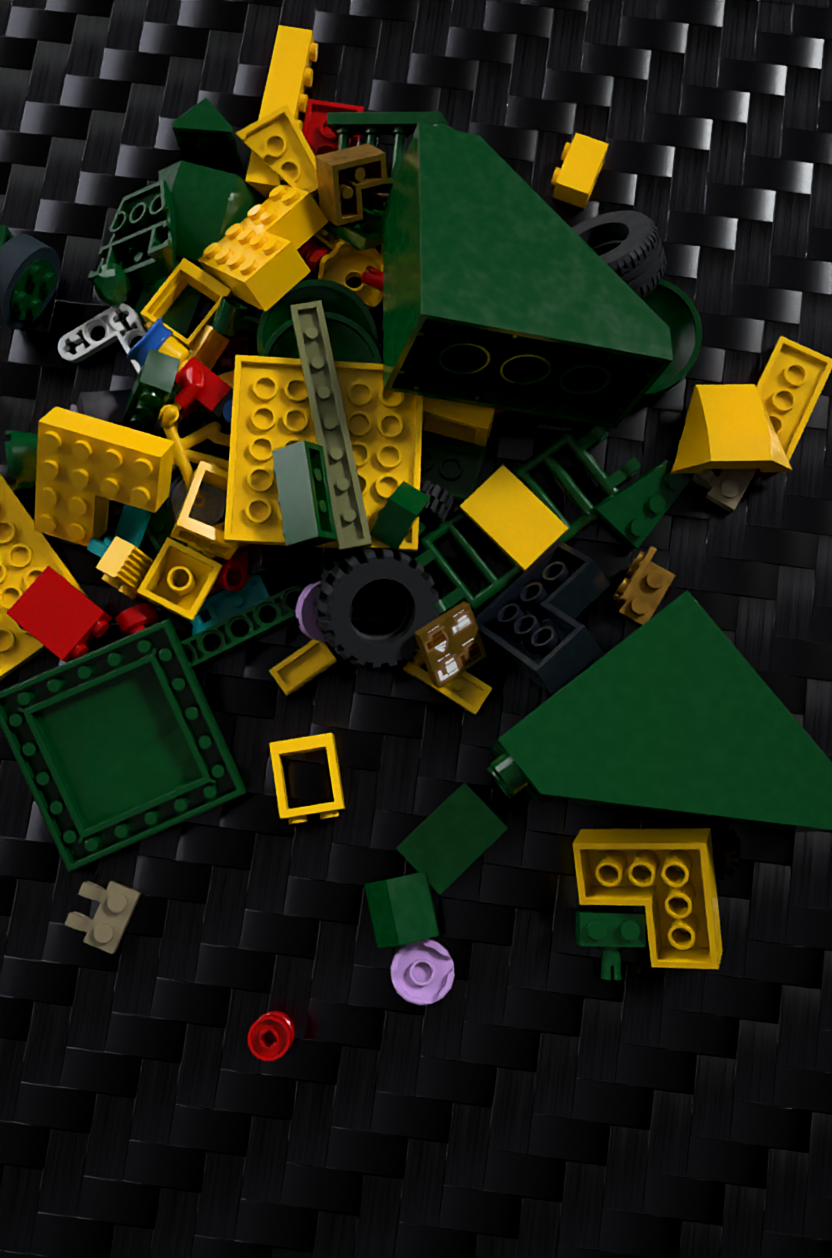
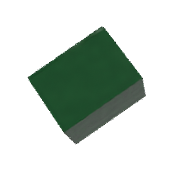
M206 97L173 122L172 128L183 160L240 164V155L232 126Z
M426 871L364 884L377 948L401 946L440 935Z

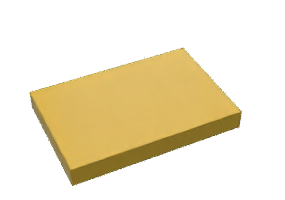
M504 465L493 473L459 507L523 572L568 531V527Z

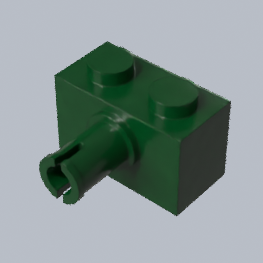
M576 911V944L601 949L602 980H611V978L622 980L621 950H624V947H646L645 913Z

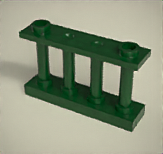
M328 112L327 125L339 137L337 151L349 148L350 139L353 138V135H364L366 137V144L368 143L376 148L378 138L381 135H392L394 137L390 178H387L386 184L362 189L361 193H390L404 159L406 138L414 134L418 122L431 125H448L441 112Z

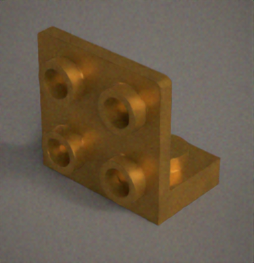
M653 546L650 547L647 553L640 551L626 573L631 578H624L611 599L616 602L612 611L639 627L651 619L675 577L671 572L650 561L657 550Z

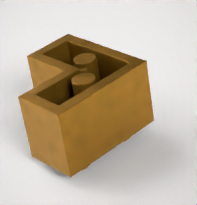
M367 143L315 156L319 204L326 219L336 226L363 220L361 190L387 183L386 153Z

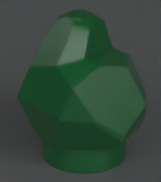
M107 263L99 268V275L94 279L96 294L112 308L120 307L122 303L128 300L131 293L130 279L125 275L123 268L119 264Z

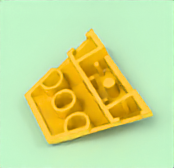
M755 384L694 386L671 474L701 473L704 469H760V472L792 471Z

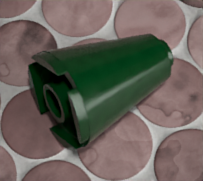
M6 430V437L11 438V441H5L8 475L12 476L13 480H16V484H10L11 490L21 491L36 486L38 434Z

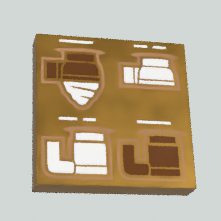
M464 601L414 632L431 681L438 688L487 657L471 606Z

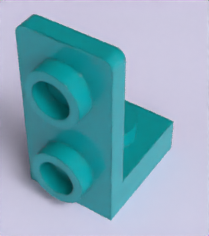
M125 504L114 536H105L104 539L91 538L87 550L102 558L115 536L133 544L139 549L152 512Z

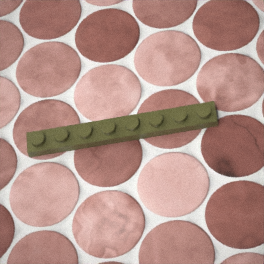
M322 301L290 305L317 444L323 446L339 552L371 547L372 541Z

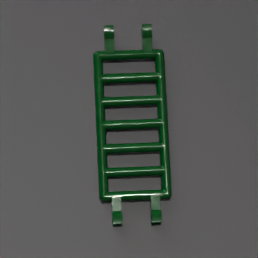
M596 425L579 440L572 432H565L511 471L568 527V531L558 539L563 543L568 542L600 517L591 509L594 506L554 457L556 453L566 446L570 448L608 496L600 503L611 498L614 493L619 491L617 487L638 474V470L642 467L636 458L633 457L608 477L592 458L588 450L609 436L610 427ZM543 463L584 513L583 516L572 524H569L530 474V472ZM460 509L445 519L443 524H438L420 537L418 544L424 552L414 559L424 569L433 563L453 589L452 592L440 599L438 603H434V606L440 610L439 616L463 601L469 603L471 609L475 610L524 573L495 544L512 566V568L497 578L457 526L468 518ZM446 533L450 535L487 583V586L474 596L433 544Z

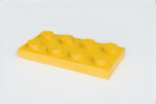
M780 336L756 388L788 461H790L832 370V359Z

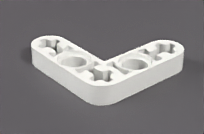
M121 304L118 308L110 307L65 334L58 342V352L62 358L72 363H78L119 339L128 354L131 350L130 343L132 339L136 336L143 337L147 331L137 313L130 306ZM121 312L129 315L126 317V320L133 330L128 331L126 326L121 322H117L120 320L119 314ZM96 326H103L105 329V336L100 341H93L91 338V331ZM81 335H83L84 339L90 344L89 347L82 343L84 342V340L81 338ZM71 342L78 345L76 347L77 353L75 355H73L70 352H67L70 350L69 344ZM131 360L139 374L141 369L139 364L135 360Z

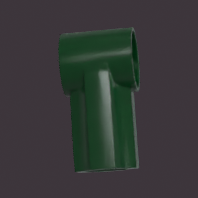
M223 296L211 326L228 336L233 337L238 333L257 339L258 324L263 312L248 308L245 304L232 297Z

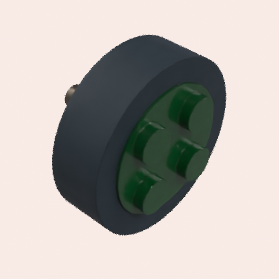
M27 234L11 238L0 248V323L13 330L27 327L40 316L55 292L60 275L58 253Z

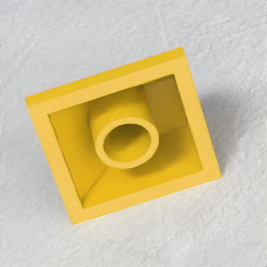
M167 537L137 592L145 600L175 615L193 621L220 574L223 565Z

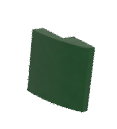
M362 199L363 220L336 226L328 221L323 226V229L362 250L377 247L383 244L384 207L370 199Z

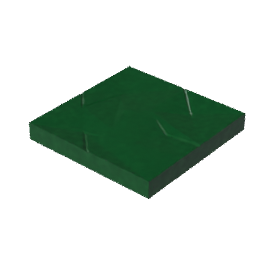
M170 618L0 691L1 729L68 872L246 794L245 784Z

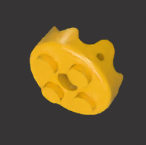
M341 240L336 244L332 252L321 258L317 279L335 281L350 288L346 284L347 281L352 277L361 279L363 271L366 270L368 265L383 272V257L375 247L362 250L345 240ZM361 284L358 288H350L362 298L372 313L383 305V292Z

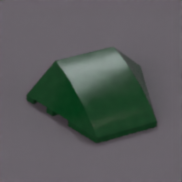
M182 160L159 171V181L164 179L168 183L172 196L176 224V258L179 259L185 258L188 261L200 264L198 259L204 255L203 252L209 245L215 242L218 243L226 236L225 232L229 227L237 223L240 224L248 217L247 213L252 207L262 204L267 200L241 177L225 171Z
M162 179L123 197L109 228L113 235L109 244L101 247L98 255L102 257L97 271H90L88 280L94 282V279L99 275V268L107 263H116L123 268L125 275L130 279L132 290L170 276L174 271L177 246L175 213L168 183Z

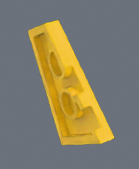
M287 104L236 132L237 137L289 186L310 192L312 196L318 193L315 156Z

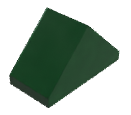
M403 481L389 497L370 535L393 550L398 551L431 497Z

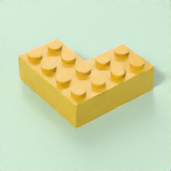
M280 185L274 188L264 203L252 207L247 213L248 217L240 224L237 223L229 227L225 232L226 236L218 243L215 242L209 245L204 250V255L198 259L204 270L230 288L235 297L265 312L311 272L297 249L328 223V220L310 192L287 185Z
M55 406L38 421L34 531L88 547L91 538L100 539L107 531L109 499L155 513L169 497L175 441Z
M711 828L581 829L573 842L580 905L645 906L651 967L719 969L723 950Z

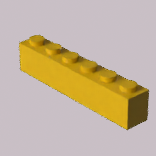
M279 25L259 119L287 104L302 131V120H300L302 112H306L308 101L306 89L312 86L313 81L311 65L312 62L317 61L318 44L314 43L312 30ZM253 151L251 152L245 182L267 199L269 198V193L277 186H289Z

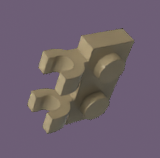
M704 469L701 473H694L691 481L709 490L705 497L706 499L731 513L738 505L757 469H721L718 476L711 469Z
M90 881L83 882L78 894L101 903L94 918L74 911L69 913L64 925L87 932L83 942L114 954L141 892L115 881H110L107 889Z

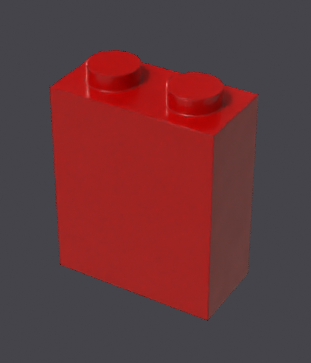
M49 565L6 612L13 620L66 663L86 655L88 652L87 646L95 637L99 638L107 631L109 627L108 622L112 619L111 616Z

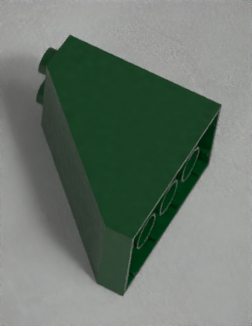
M418 122L383 208V390L617 428L673 361L670 327L481 136L457 131L444 124L431 125Z
M688 590L497 739L491 749L497 759L490 764L487 771L509 799L523 791L530 800L697 821L707 820V822H712L714 820L721 824L793 833L832 831V762Z

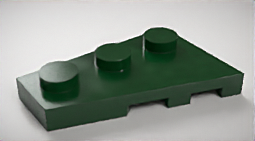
M672 459L664 460L637 478V481L625 489H620L605 502L591 508L633 549L639 548L691 481V478L686 473L671 474L673 464L675 463Z

